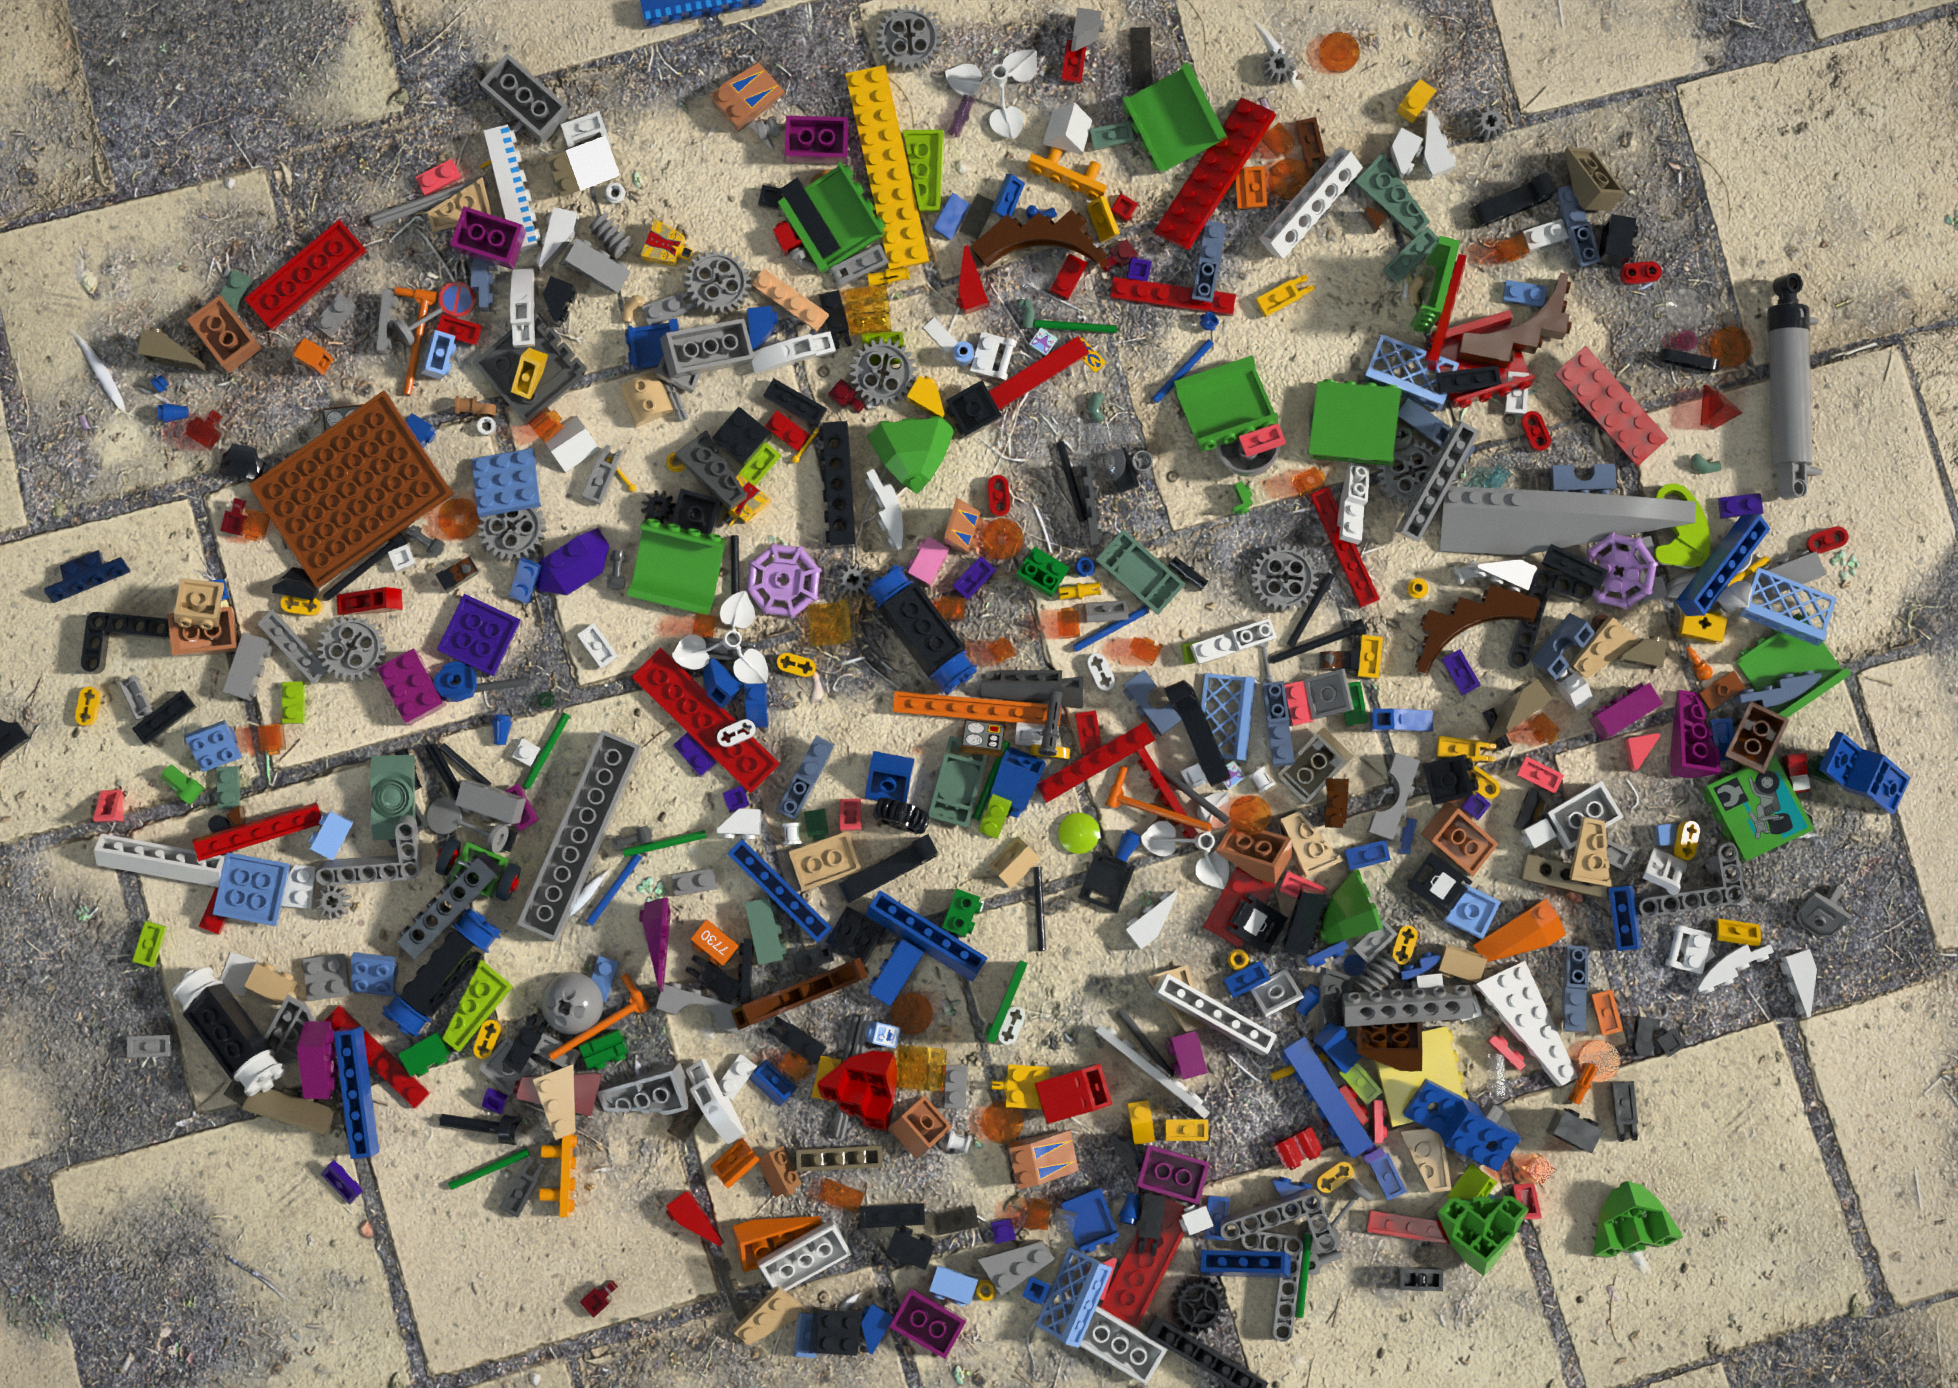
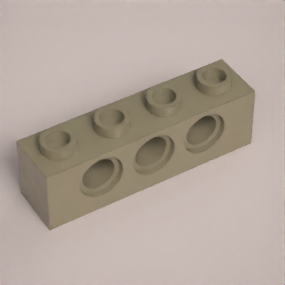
M1538 852L1524 855L1519 880L1599 899L1606 897L1608 886L1593 883L1584 885L1581 881L1563 880L1560 876L1561 870L1566 869L1570 874L1572 863H1564L1563 858L1551 856V859L1543 858V854ZM1542 864L1547 865L1549 868V873L1546 876L1540 873V866Z
M882 1145L797 1149V1172L883 1167Z

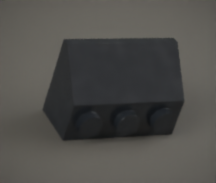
M1301 884L1282 942L1284 952L1307 955L1309 949L1313 950L1316 938L1313 936L1315 930H1319L1323 918L1320 915L1322 910L1327 909L1329 898H1326V891Z

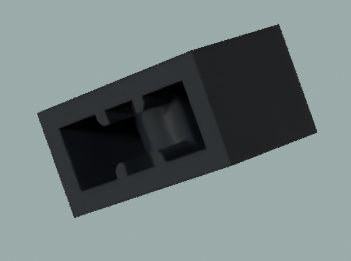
M1397 1266V1289L1443 1291V1269L1439 1267Z

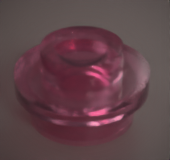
M1689 330L1682 331L1676 338L1677 346L1683 351L1694 349L1698 341L1696 334ZM1685 337L1690 338L1691 342H1690V343H1686V342L1684 341V338H1685Z

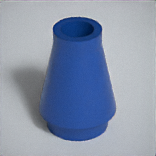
M169 403L158 405V421L168 423L189 418L188 406Z
M494 714V719H492L494 744L506 745L513 722L510 715Z
M1126 829L1125 833L1121 835L1115 857L1127 862L1130 855L1141 843L1139 841L1141 836Z
M1311 983L1308 987H1305L1303 992L1304 998L1300 1000L1296 1008L1304 1016H1307L1319 1003L1320 989Z
M1128 1192L1119 1213V1222L1136 1225L1137 1221H1139L1140 1195Z

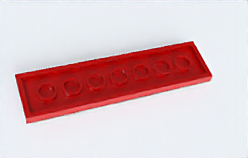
M1242 97L1240 98L1222 126L1228 138L1206 150L1153 231L1156 236L1187 251L1190 249L1275 119L1276 114L1274 111Z
M661 647L632 676L667 713L751 794L780 765L753 737L728 748L720 745L717 740L719 731L737 723V721L724 708H720L706 695V691ZM744 728L737 731L738 734L745 732L746 735L749 734ZM725 732L721 740L730 743V738L736 736V734L729 735Z

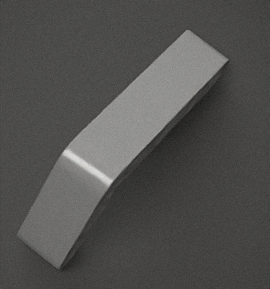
M404 815L398 820L395 828L398 855L326 860L318 868L316 873L317 882L324 886L415 879L422 867L416 819L410 815ZM407 825L411 830H404L401 826ZM404 845H410L413 847V849L408 850L404 847ZM412 864L416 869H410L407 865ZM386 866H392L395 870L390 871ZM370 867L374 872H368L365 868ZM343 869L351 870L352 874L346 873ZM327 870L331 873V875H326L323 873V871Z
M1723 841L1717 847L1722 884L1683 889L1676 895L1669 894L1668 892L1645 895L1639 901L1640 912L1646 917L1740 903L1744 899L1745 893L1736 846L1730 841ZM1726 846L1733 848V853L1728 857L1721 854L1722 849ZM1733 867L1737 870V873L1733 877H1727L1725 870ZM1737 888L1740 890V894L1736 898H1731L1728 895L1729 890ZM1715 891L1719 894V897L1715 901H1709L1707 894ZM1690 894L1697 897V901L1694 904L1686 903L1685 899ZM1667 898H1673L1676 900V904L1668 908L1664 905V901ZM1646 901H1651L1655 906L1652 910L1646 911L1643 909V904Z
M1306 1189L1226 1216L1220 1223L1222 1237L1232 1241L1306 1216L1316 1246L1321 1252H1331L1336 1245L1334 1233L1318 1191L1315 1189ZM1309 1197L1317 1199L1312 1205L1305 1202ZM1288 1204H1294L1296 1209L1290 1212L1285 1207ZM1268 1211L1276 1213L1273 1218H1267L1265 1214ZM1316 1217L1324 1219L1321 1224L1313 1223V1219ZM1247 1218H1254L1256 1220L1253 1225L1245 1224ZM1230 1224L1236 1227L1232 1232H1227L1224 1229L1225 1226ZM1323 1237L1331 1238L1328 1244L1320 1242Z
M1259 1231L1253 1233L1256 1237L1254 1244L1246 1245L1245 1237L1240 1238L1241 1244L1246 1249L1254 1251L1286 1252L1291 1256V1261L1295 1263V1269L1290 1272V1278H1277L1271 1327L1272 1335L1278 1341L1286 1342L1293 1334L1303 1243L1294 1235ZM1269 1237H1275L1277 1240L1276 1246L1273 1248L1266 1246V1240ZM1290 1240H1296L1298 1243V1247L1294 1251H1289L1287 1248V1243ZM1289 1282L1292 1284L1293 1289L1290 1293L1285 1294L1282 1292V1286ZM1283 1304H1288L1290 1307L1287 1315L1279 1313V1308ZM1280 1326L1287 1327V1334L1283 1337L1277 1336L1276 1333L1277 1328Z

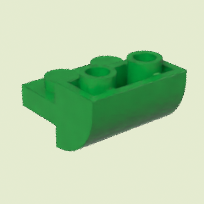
M1034 546L1016 573L1015 578L1051 599L1070 567Z

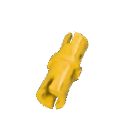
M908 266L893 270L887 268L882 272L867 274L870 287L885 283L891 285L892 282L910 280Z
M1100 581L1058 587L1060 600L1077 597L1083 599L1085 596L1101 595Z

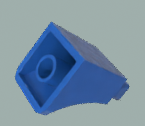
M1007 748L1002 758L990 798L995 794L1012 801L1008 814L1018 818L1022 811H1025L1046 766L1045 761L1038 757L1030 756V754L1016 748Z

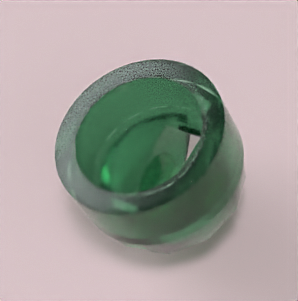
M548 691L540 693L537 699L538 704L546 709L551 708L555 703L554 695ZM547 695H549L550 698H548V699L542 704L541 701H542Z

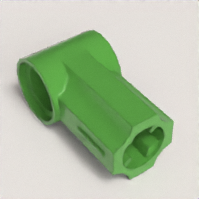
M172 764L162 772L160 777L161 780L177 792L176 794L190 805L205 789L196 780L187 777Z

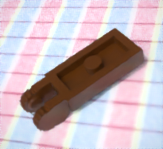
M1316 117L1298 120L1295 123L1309 177H1313L1315 174L1312 161L1319 160V169L1325 163V152Z

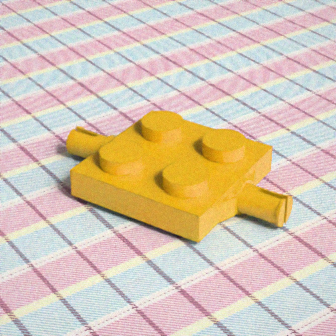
M1008 1064L1007 1076L1004 1082L992 1080L991 1090H1004L1005 1108L1042 1110L1034 1083L1050 1078V1067Z

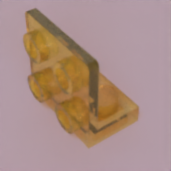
M886 285L846 289L850 336L892 332Z
M839 599L837 603L807 606L810 644L812 647L852 643L848 599Z
M899 1044L896 1063V1087L943 1092L947 1049Z

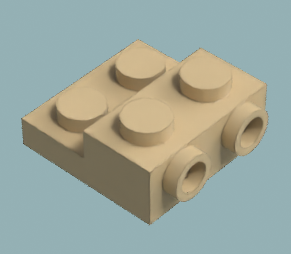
M181 578L174 610L175 623L185 628L191 625H200L205 630L218 627L224 583Z

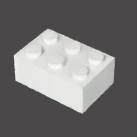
M1602 781L1595 783L1543 814L1549 821L1564 850L1576 846L1582 816L1605 821V828L1623 818L1622 813Z

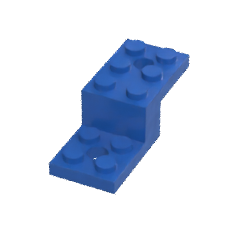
M1838 731L1830 740L1829 748L1825 757L1822 758L1819 768L1845 791L1869 798L1883 811L1891 815L1895 814L1911 779L1885 755L1862 749L1848 736Z
M1426 1078L1403 1110L1405 1117L1439 1133L1445 1146L1497 1172L1521 1139L1518 1133L1484 1117L1478 1104ZM1430 1103H1437L1436 1108L1427 1109ZM1490 1141H1496V1144H1495L1494 1147H1492V1148H1487V1147H1486V1145H1487L1488 1142H1490Z

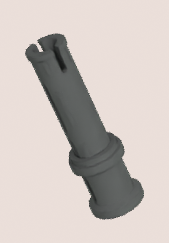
M1058 691L1050 692L1045 729L1041 731L1042 744L1038 753L1046 756L1057 755V750H1055L1056 742L1060 737L1057 729L1063 693Z

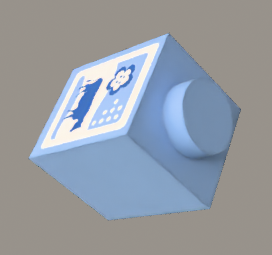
M871 1021L865 1031L866 1042L896 1049L901 1028Z

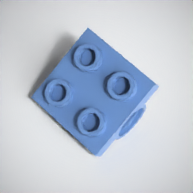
M225 720L185 734V739L202 772L242 758L236 735L232 727H228Z
M353 952L351 956V992L394 996L398 975V963L395 962V957Z

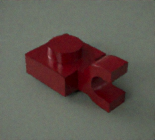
M1125 239L1110 250L1111 257L1106 259L1108 265L1103 269L1107 273L1117 264L1122 269L1129 264L1131 256L1138 257L1139 254L1128 240Z
M840 379L828 393V396L843 408L849 404L858 413L865 408L864 404L855 398L857 391L843 379Z
M234 498L232 511H225L220 531L243 536L247 516L242 515L246 505L245 500Z
M612 1280L601 1291L596 1286L580 1303L594 1318L610 1303L607 1296L618 1285Z

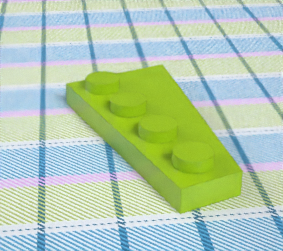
M943 129L903 130L920 212H941Z
M482 959L442 1038L457 1052H460L514 987Z

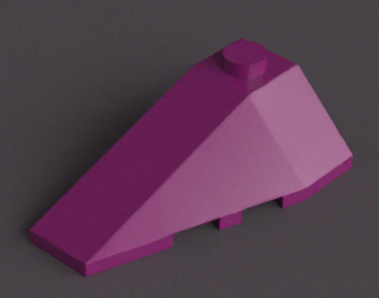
M1677 691L1670 751L1671 776L1691 779L1721 773L1720 752L1712 740L1711 736H1713V733L1707 726L1705 720L1706 713L1697 692Z
M665 897L644 903V910H640L639 922L643 924L659 992H664L671 919L669 899Z

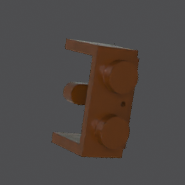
M1325 778L1327 789L1326 811H1323L1325 828H1343V823H1346L1349 779Z

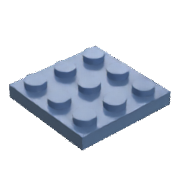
M533 448L472 458L477 513L479 517L541 507Z
M226 853L213 915L277 927L291 864Z

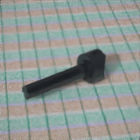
M442 1114L439 1119V1126L498 1134L499 1143L517 1145L515 1132L520 1122H522V1118L503 1115L501 1121L496 1122Z

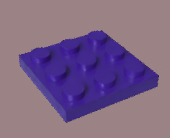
M463 594L437 650L495 677L522 620L469 595Z

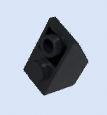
M550 276L543 292V297L556 326L561 327L562 322L565 323L568 319L569 311L567 310L570 303L573 304L575 302L577 292H575L576 288L573 284Z

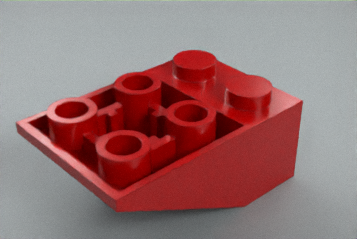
M1101 1064L1088 1065L1034 1083L1046 1124L1113 1105Z

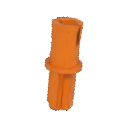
M1587 1063L1580 1078L1575 1080V1087L1568 1097L1573 1103L1580 1105L1587 1090L1591 1089L1590 1083L1597 1072V1066Z

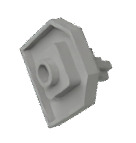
M1832 884L1825 897L1815 892L1798 909L1797 916L1800 926L1817 937H1833L1852 916L1836 904L1843 892L1841 886Z

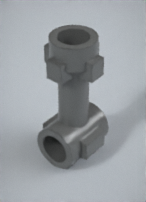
M412 525L406 534L413 542L417 539L427 546L426 552L437 558L438 555H441L445 549V543L436 537L431 540L421 533V527Z
M613 550L612 555H610V560L614 561L613 574L607 577V588L620 591V589L625 588V577L621 576L622 562H626V556L624 551Z
M647 825L637 828L636 834L623 838L621 834L617 835L616 838L612 839L615 851H623L626 845L640 842V845L653 842L651 829Z

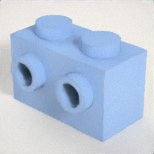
M438 330L431 334L420 374L439 380L448 375L451 363H449L450 355L453 356L456 348L454 335Z
M330 810L328 814L323 813L318 823L321 825L318 833L314 831L308 842L311 843V850L334 860L353 821Z
M937 1265L929 1291L933 1292L932 1296L944 1300L945 1297L953 1299L952 1303L965 1307V1304L970 1305L978 1278Z

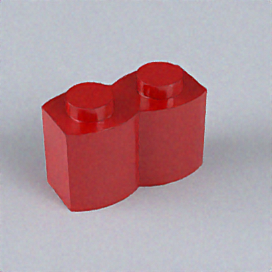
M1311 1126L1272 1145L1284 1169L1289 1168L1290 1171L1301 1166V1161L1306 1158L1311 1161L1319 1157V1152L1323 1150Z

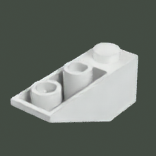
M1431 110L1425 116L1424 148L1422 150V164L1429 180L1452 172L1456 164L1454 154L1449 152L1447 148L1448 140L1444 133L1441 134L1439 129V119L1436 115H1433Z
M553 207L552 213H548L546 222L549 225L548 230L542 236L543 250L537 256V264H539L538 266L541 271L544 272L575 238L580 220L577 212Z
M1520 559L1469 564L1467 568L1474 570L1475 575L1484 578L1487 576L1491 578L1492 583L1498 585L1505 584L1508 586V590L1517 593L1529 591L1537 568Z
M1170 891L1166 892L1160 897L1161 902L1158 905L1154 906L1152 903L1143 910L1145 915L1139 919L1135 916L1126 923L1128 928L1125 931L1140 950L1158 937L1178 894L1176 891L1173 893Z
M1804 949L1780 957L1782 961L1780 967L1783 974L1787 975L1789 980L1787 986L1791 995L1794 994L1797 1013L1802 1018H1809L1812 1011L1817 968L1810 949Z

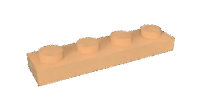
M764 268L751 283L753 288L816 332L829 317L827 312Z

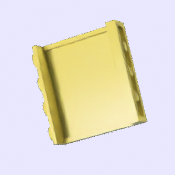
M1447 1026L1422 1031V1071H1399L1374 1060L1391 1127L1415 1122L1405 1117L1403 1110L1425 1078L1468 1099L1467 1093L1462 1091L1461 1084L1464 1083L1461 1071L1457 1070L1456 1063H1459L1456 1050L1452 1049L1451 1042H1454L1451 1029H1447ZM1430 1103L1427 1109L1436 1108L1437 1103Z

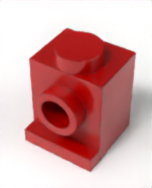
M782 221L775 226L776 228L773 229V232L785 256L798 247L803 248L801 239L796 240L799 236L793 227L790 228L787 221Z

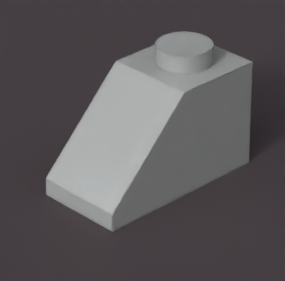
M1077 8L1071 51H1077L1098 40L1099 32L1103 33L1105 20H1101L1102 11Z

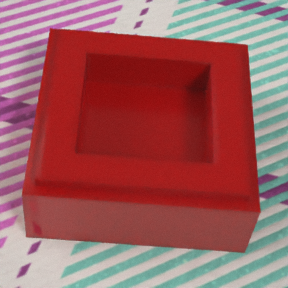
M1120 193L1111 208L1112 214L1128 222L1138 203Z

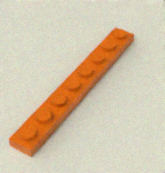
M894 691L893 713L1045 725L1049 704ZM1060 709V716H1059V722H1058V726H1059V727H1060L1061 709Z

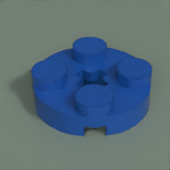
M461 661L449 662L442 667L443 669L439 674L437 672L435 675V688L444 701L460 702L474 696L477 687V676L474 669L467 666L466 663ZM455 678L461 681L457 685L451 684Z

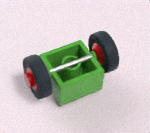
M449 838L438 852L435 872L447 876L453 866L457 865L450 880L455 882L456 880L453 877L462 868L465 871L469 867L467 862L475 854L479 857L485 852L502 870L480 894L493 898L496 892V898L507 901L519 885L521 867L514 863H510L507 866L508 858L469 842L466 843L461 856L458 857L461 842L454 838ZM471 872L472 877L474 879L479 880L478 875L474 872Z

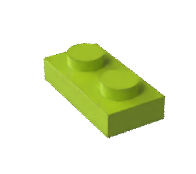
M765 442L739 474L756 487L782 455Z
M282 682V724H305V682Z
M993 794L978 832L998 839L1012 801Z
M150 921L144 922L133 962L155 967L167 926Z
M1358 1062L1346 1074L1341 1071L1338 1072L1365 1105H1368L1383 1092Z

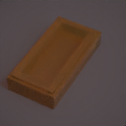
M825 1178L818 1198L858 1214L865 1193Z

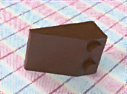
M1750 701L1738 723L1724 757L1764 775L1790 719Z

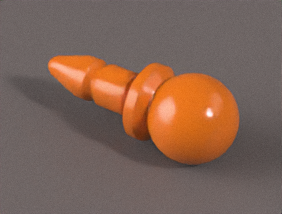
M1689 646L1686 647L1687 654L1694 664L1692 668L1696 670L1697 678L1702 681L1709 680L1713 674L1712 668L1706 664L1705 660H1701L1696 655L1695 650Z

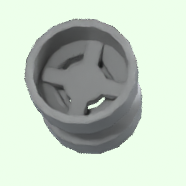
M775 115L768 117L765 121H755L761 141L767 140L768 136H780Z
M1143 450L1135 453L1131 463L1134 472L1142 475L1150 471L1153 457L1149 452Z

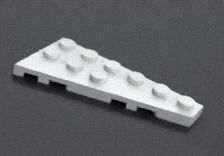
M1525 961L1472 985L1485 996V1001L1488 1005H1492L1499 1013V1018L1515 1037L1527 1046V1051L1531 1056H1535L1542 1064V1069L1557 1086H1562L1578 1078Z
M1100 1025L1097 1028L1096 1032L1102 1038L1125 1054L1126 1057L1140 1066L1147 1074L1172 1094L1176 1095L1187 1106L1193 1108L1202 1118L1205 1119L1210 1112L1201 1105L1204 1101L1194 1092L1189 1090L1187 1093V1088L1176 1078L1173 1077L1170 1080L1171 1075L1158 1064L1155 1067L1149 1063L1150 1058L1141 1051L1137 1054L1132 1050L1134 1045L1125 1038L1123 1041L1116 1037L1118 1033L1110 1026L1104 1028Z

